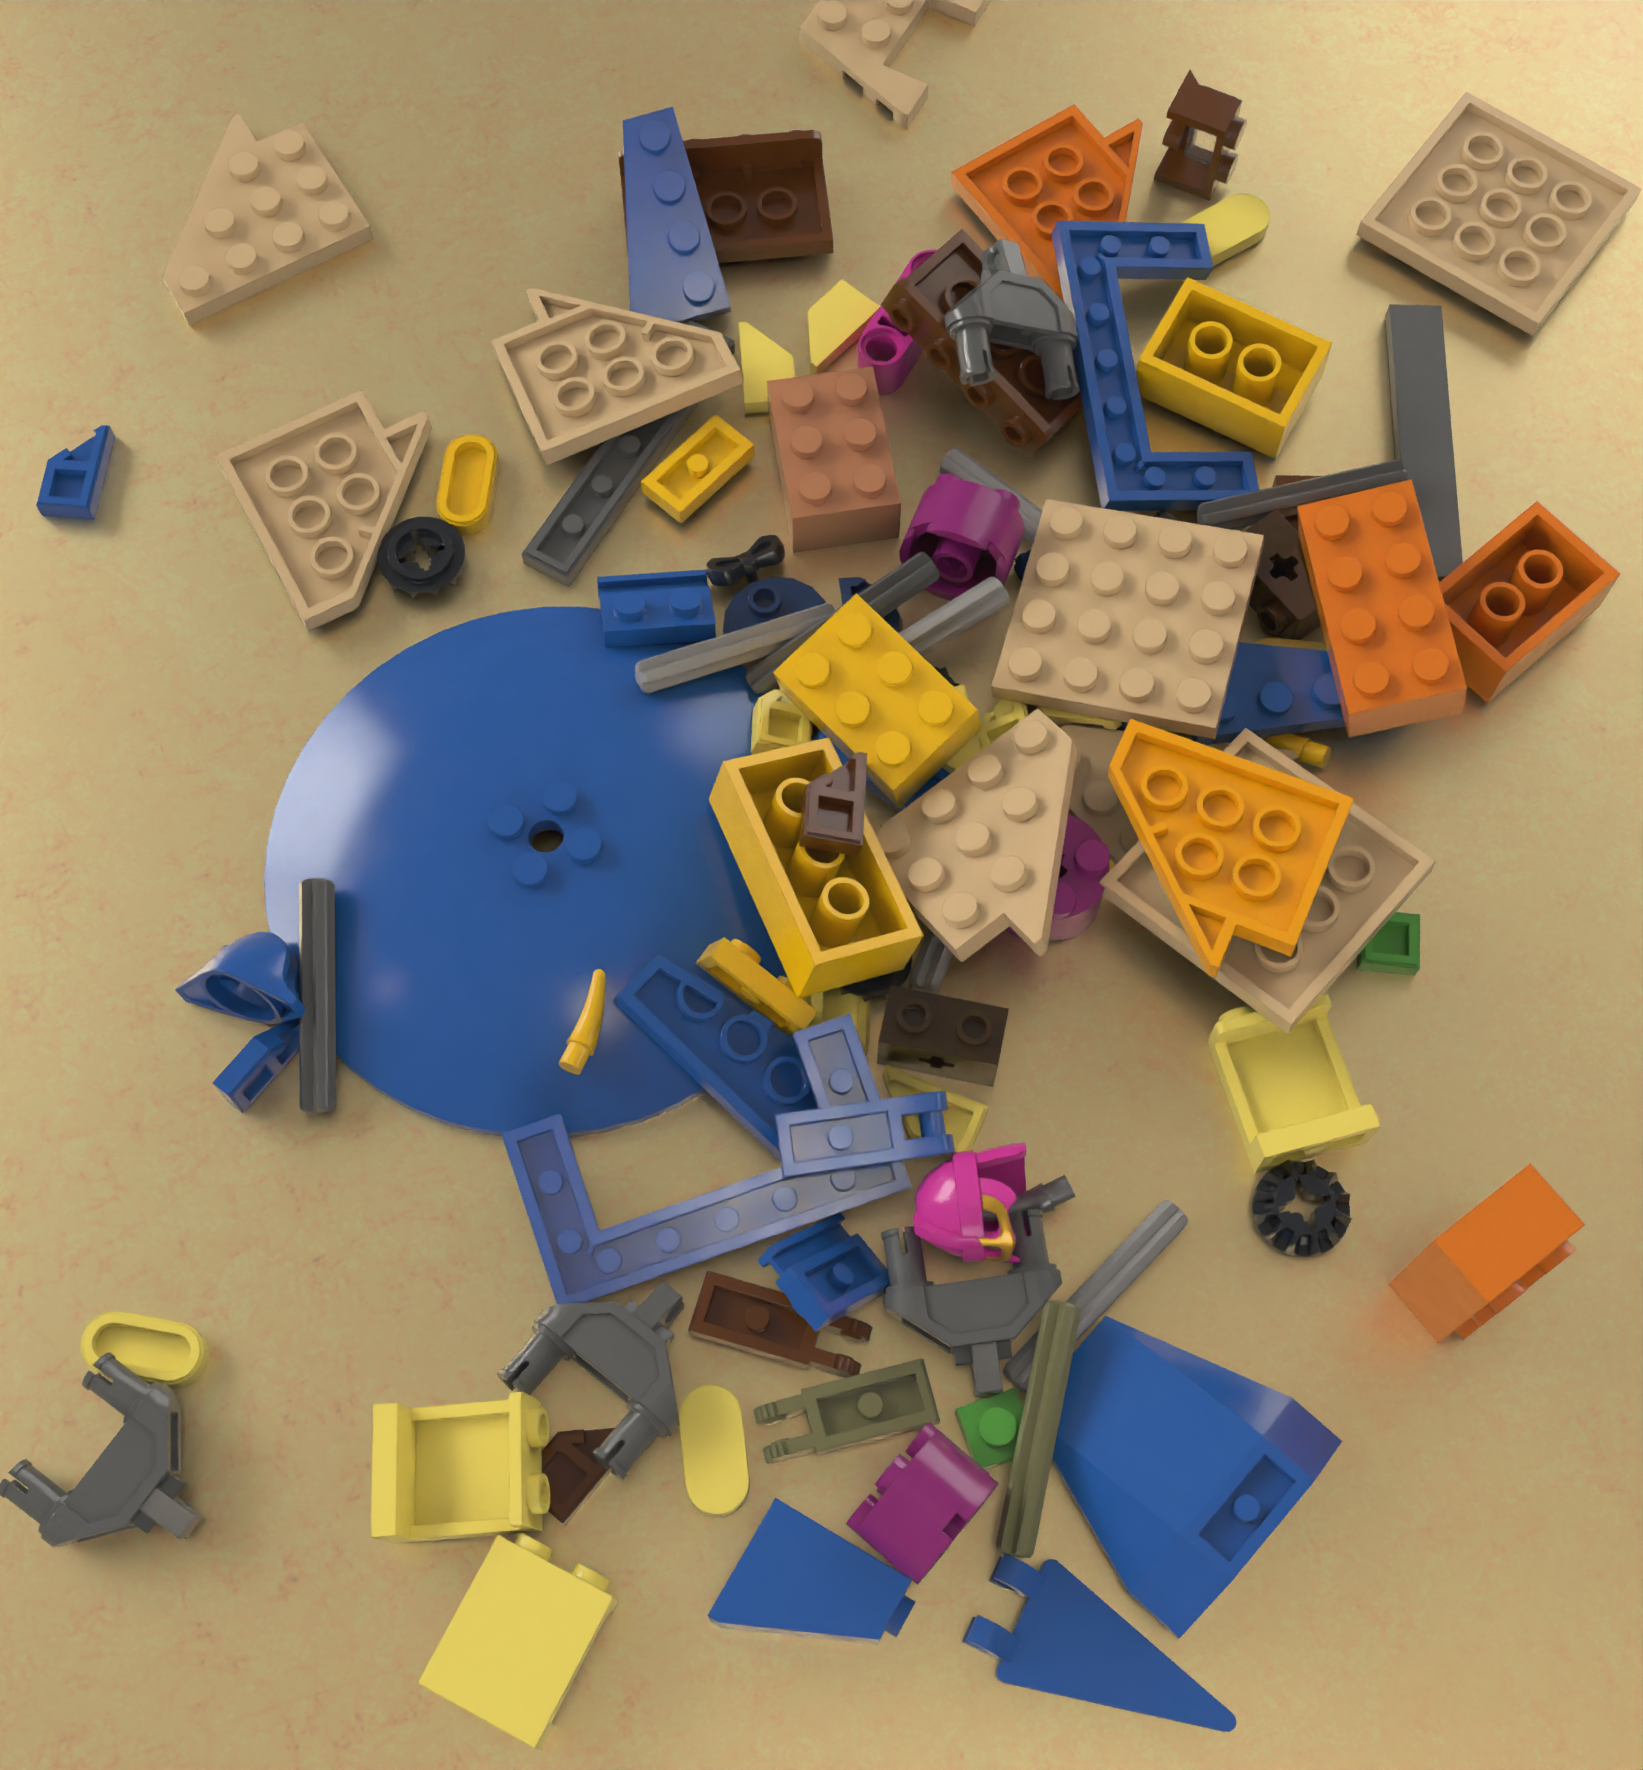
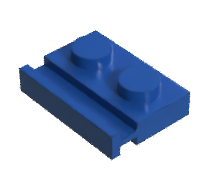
M706 569L597 577L598 599L605 647L705 641L716 637V621L710 588L707 583Z
M841 1213L830 1216L772 1244L757 1260L763 1268L771 1265L779 1274L780 1278L775 1283L790 1300L794 1310L809 1323L815 1332L880 1297L885 1293L884 1289L890 1287L888 1269L858 1233L852 1236L847 1233L841 1225L846 1219Z

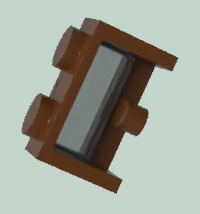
M1189 70L1167 111L1166 118L1172 121L1164 135L1162 145L1169 148L1155 172L1154 180L1210 201L1218 183L1227 184L1238 160V154L1230 152V149L1236 150L1247 124V119L1239 117L1242 100L1200 85L1192 71Z

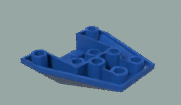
M1105 1316L1073 1352L1052 1462L1127 1592L1179 1639L1233 1581L1313 1484L1342 1441L1292 1397Z

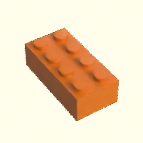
M1412 479L1297 506L1299 538L1348 738L1464 713L1467 686Z

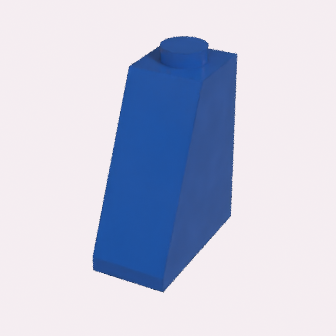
M775 1498L707 1616L712 1623L726 1629L878 1645L885 1631L895 1637L898 1636L916 1602L905 1596L912 1581L910 1578Z

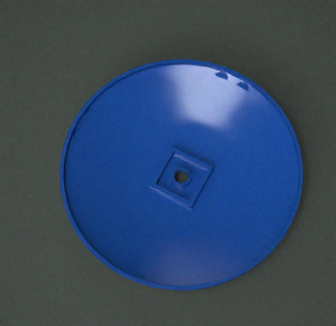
M580 606L538 607L498 613L474 619L438 632L406 648L377 667L352 688L317 727L304 745L286 779L274 811L267 842L264 872L265 907L269 931L282 938L289 950L298 959L299 884L301 880L309 878H325L333 881L335 885L336 1056L352 1072L377 1091L406 1108L446 1125L494 1136H502L501 1133L559 1113L563 1116L569 1138L601 1134L642 1123L674 1110L707 1092L631 1019L613 999L657 954H660L725 993V998L751 1013L754 1009L696 964V961L709 944L724 937L730 942L732 939L740 940L754 949L762 959L759 965L775 978H778V976L788 978L709 802V796L723 761L752 755L753 708L758 698L766 693H754L746 681L745 673L747 669L743 665L647 694L642 692L635 679V664L638 661L702 641L605 647L600 609ZM544 830L558 831L564 837L561 845L551 852L535 850L531 846L533 838ZM601 969L606 974V989L599 1039L594 1055L589 1056L582 1072L579 1075H575L562 1069L558 1063L568 1046L566 1041L571 1035L585 1005L593 973L595 970Z

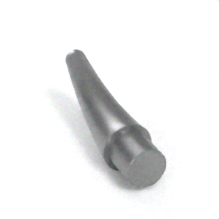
M1063 1175L1045 1185L1040 1183L1030 1190L1017 1195V1199L1010 1207L1008 1213L1021 1211L1022 1219L1027 1216V1210L1040 1209L1045 1214L1055 1211L1054 1207L1076 1196L1066 1176ZM982 1210L983 1221H998L997 1216L993 1212Z

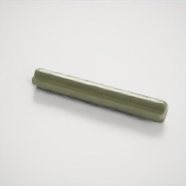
M1049 1300L1043 1307L996 1541L997 1550L1019 1558H1031L1034 1554L1081 1315L1079 1308L1064 1301Z

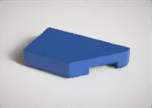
M101 425L93 430L95 436L72 451L66 448L48 459L36 504L42 516L95 520L115 438L109 425Z
M299 1018L283 1022L254 1036L214 1080L213 1085L221 1095L241 1113L247 1111L299 1052Z

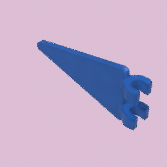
M1006 1553L1003 1557L1000 1556L989 1581L1011 1593L1026 1598L1024 1606L1012 1633L1000 1625L977 1615L972 1617L962 1642L1000 1660L995 1672L1000 1682L1221 1732H1229L1236 1727V1717L1231 1711L1057 1560L1048 1559L1044 1561L1039 1571H1037L1030 1565Z

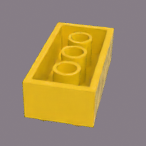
M829 737L723 761L709 796V802L797 999L903 970L924 936L865 811L863 846L858 856L799 846L802 795L807 784L823 774H830L842 766Z

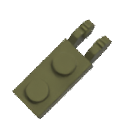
M917 1359L801 1389L800 1395L770 1402L753 1410L758 1425L777 1424L805 1412L807 1415L811 1433L791 1439H780L764 1447L763 1452L768 1464L803 1457L815 1451L818 1456L922 1429L928 1422L932 1425L940 1423L924 1359Z

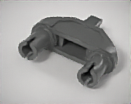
M1000 239L995 242L994 246L987 248L982 253L981 284L968 292L944 315L946 332L952 340L956 341L960 382L964 385L969 383V386L986 384L995 378L996 374L993 368L990 343L1031 350V352L1040 356L1045 397L1047 399L1053 397V400L1071 398L1078 394L1080 390L1076 379L1072 353L1078 342L1074 316L1066 304L1042 279L1027 276L1019 244Z
M1040 1209L1027 1210V1216L1024 1217L1027 1236L1024 1231L1021 1211L1009 1213L1010 1223L1016 1237V1244L1011 1255L1020 1258V1263H1012L1013 1270L1008 1271V1275L934 1285L933 1281H927L921 1238L915 1235L914 1226L904 1227L903 1238L906 1254L901 1249L898 1228L881 1233L890 1287L884 1289L885 1294L882 1296L885 1311L901 1324L948 1354L953 1353L956 1366L970 1364L975 1397L1003 1392L999 1360L1012 1358L1011 1343L1062 1285L1060 1270L1057 1269L1056 1264L1049 1263L1042 1222L1043 1213Z
M663 1281L640 1306L633 1300H630L624 1307L618 1302L566 1303L547 1307L534 1319V1325L532 1326L534 1335L503 1369L499 1370L497 1376L511 1391L516 1388L517 1392H525L531 1395L562 1359L567 1361L573 1359L627 1404L626 1407L629 1412L598 1448H595L592 1455L606 1470L610 1466L613 1469L611 1474L623 1481L627 1476V1472L657 1437L664 1439L667 1435L671 1436L680 1425L667 1347L675 1338L674 1333L668 1328L684 1309L683 1297Z
M106 1353L93 1366L110 1377L113 1383L100 1373L94 1374L92 1371H88L83 1379L82 1386L87 1390H91L124 1415L123 1427L73 1490L69 1492L64 1491L33 1467L30 1461L24 1459L8 1472L17 1480L10 1482L7 1479H3L0 1483V1496L6 1497L40 1524L38 1532L42 1534L41 1538L52 1547L79 1543L137 1527L145 1533H149L156 1523L178 1539H188L204 1517L177 1496L186 1485L179 1478V1475L182 1473L181 1415L177 1394L165 1383L159 1384L155 1382L151 1385L119 1362L112 1353Z

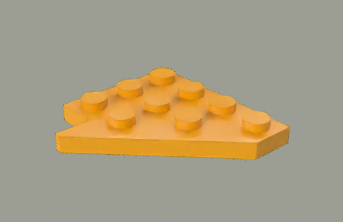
M1130 718L1109 764L1108 778L1207 975L1217 977L1234 935L1292 957L1354 798Z

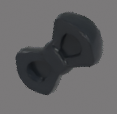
M777 535L762 536L756 540L748 551L735 557L710 559L706 564L707 576L715 586H730L745 575L748 584L759 581L756 571L760 568L780 564L785 558L784 544Z

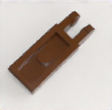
M712 1271L706 1272L688 1328L689 1335L809 1370V1366H812L822 1372L844 1378L859 1375L862 1365L852 1357L815 1348L820 1330L816 1332L813 1330L809 1323L794 1310L790 1300L783 1292ZM843 1316L822 1329L850 1341L867 1342L873 1327L861 1320Z

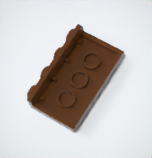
M792 130L781 133L743 134L733 137L689 139L683 141L718 263L833 253V233L822 158V136L819 131ZM623 146L618 151V158L621 176L627 242L625 168Z
M961 229L907 278L903 277L898 280L881 303V307L889 314L893 324L901 331L907 332L926 352L930 362L939 370L944 371L964 391L967 400L974 407L982 410L1001 429L1007 442L1019 448L1030 459L1083 408L1080 390L1078 394L1068 399L1053 400V397L1047 399L1044 394L1045 385L1040 356H1037L1031 350L990 343L992 363L996 374L995 378L986 384L969 386V383L964 385L960 382L956 341L952 340L946 332L944 315L968 292L981 284L982 253L984 252ZM1075 366L1076 379H1077V383H1078V377H1077L1076 366Z

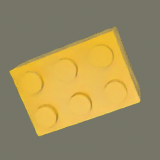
M1187 277L1138 359L1136 376L1140 396L1276 459L1323 376L1332 342Z
M857 593L773 672L782 693L823 734L829 737L849 759L858 752L867 753L866 776L898 808L908 801L981 731L978 709Z

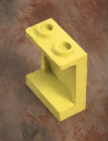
M1324 993L1289 1034L1285 1033L1259 1012H1254L1251 1006H1244L1222 1014L1207 1040L1254 1174L1273 1169L1288 1159L1292 1162L1303 1161L1368 1143L1381 1126L1373 1104L1361 1106L1328 1020L1327 1013L1333 1005L1329 993Z
M525 1392L509 1393V1399L419 1408H410L398 1402L373 1404L371 1537L399 1544L518 1534L520 1532H542V1514H546L550 1506V1486L546 1474L542 1473L541 1447H546L549 1442L550 1426L548 1414L545 1408L541 1407V1401Z
M521 1532L514 1543L498 1535L420 1677L418 1684L529 1746L543 1750L555 1727L551 1723L605 1618L608 1613H613L618 1601L606 1593L611 1581L595 1571L576 1563L573 1571L569 1573L549 1562L554 1550Z

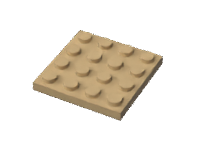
M1465 92L1360 221L1356 235L1529 335L1534 336L1636 202L1642 188L1472 94Z
M1046 499L991 685L992 696L994 698L1129 723L1131 718L1159 729L1216 739L1263 550L1264 535Z
M1247 728L1223 751L1337 792ZM1352 803L1292 957L1234 935L1217 977L1212 978L1285 1033L1289 1034L1432 872L1436 860ZM1138 840L1100 881V884L1105 887L1103 896L1206 973L1140 840Z

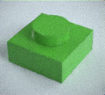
M1015 1387L955 1410V1416L971 1458L985 1470L1013 1460L1023 1407Z

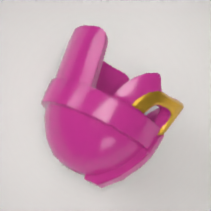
M1025 1142L977 1152L967 1150L952 1153L951 1159L940 1163L927 1173L918 1186L915 1196L916 1214H913L915 1235L951 1255L962 1257L963 1262H980L986 1259L993 1262L1020 1263V1258L1011 1255L1016 1244V1237L1008 1212L1015 1203L1016 1196L1026 1191ZM982 1210L993 1212L997 1216L998 1221H983ZM1022 1219L1025 1235L1027 1236L1024 1219ZM985 1246L999 1247V1250L985 1248Z

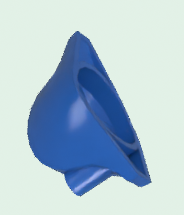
M271 932L247 934L229 945L222 946L221 950L175 989L185 1002L253 1022L279 1024L303 1017L305 1006L299 999V959L289 950L282 938Z

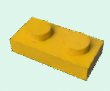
M715 414L641 481L642 492L682 524L755 457L754 444Z
M724 937L711 943L696 961L699 967L756 1012L773 1021V1025L788 1035L806 1029L818 1013L817 1010L805 1002L808 996L797 999L789 979L784 976L775 978L759 965L762 960L759 954L740 940L732 939L730 942Z

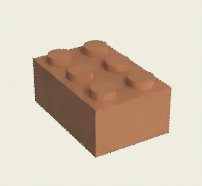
M873 366L767 381L768 418L793 553L899 538L901 499Z

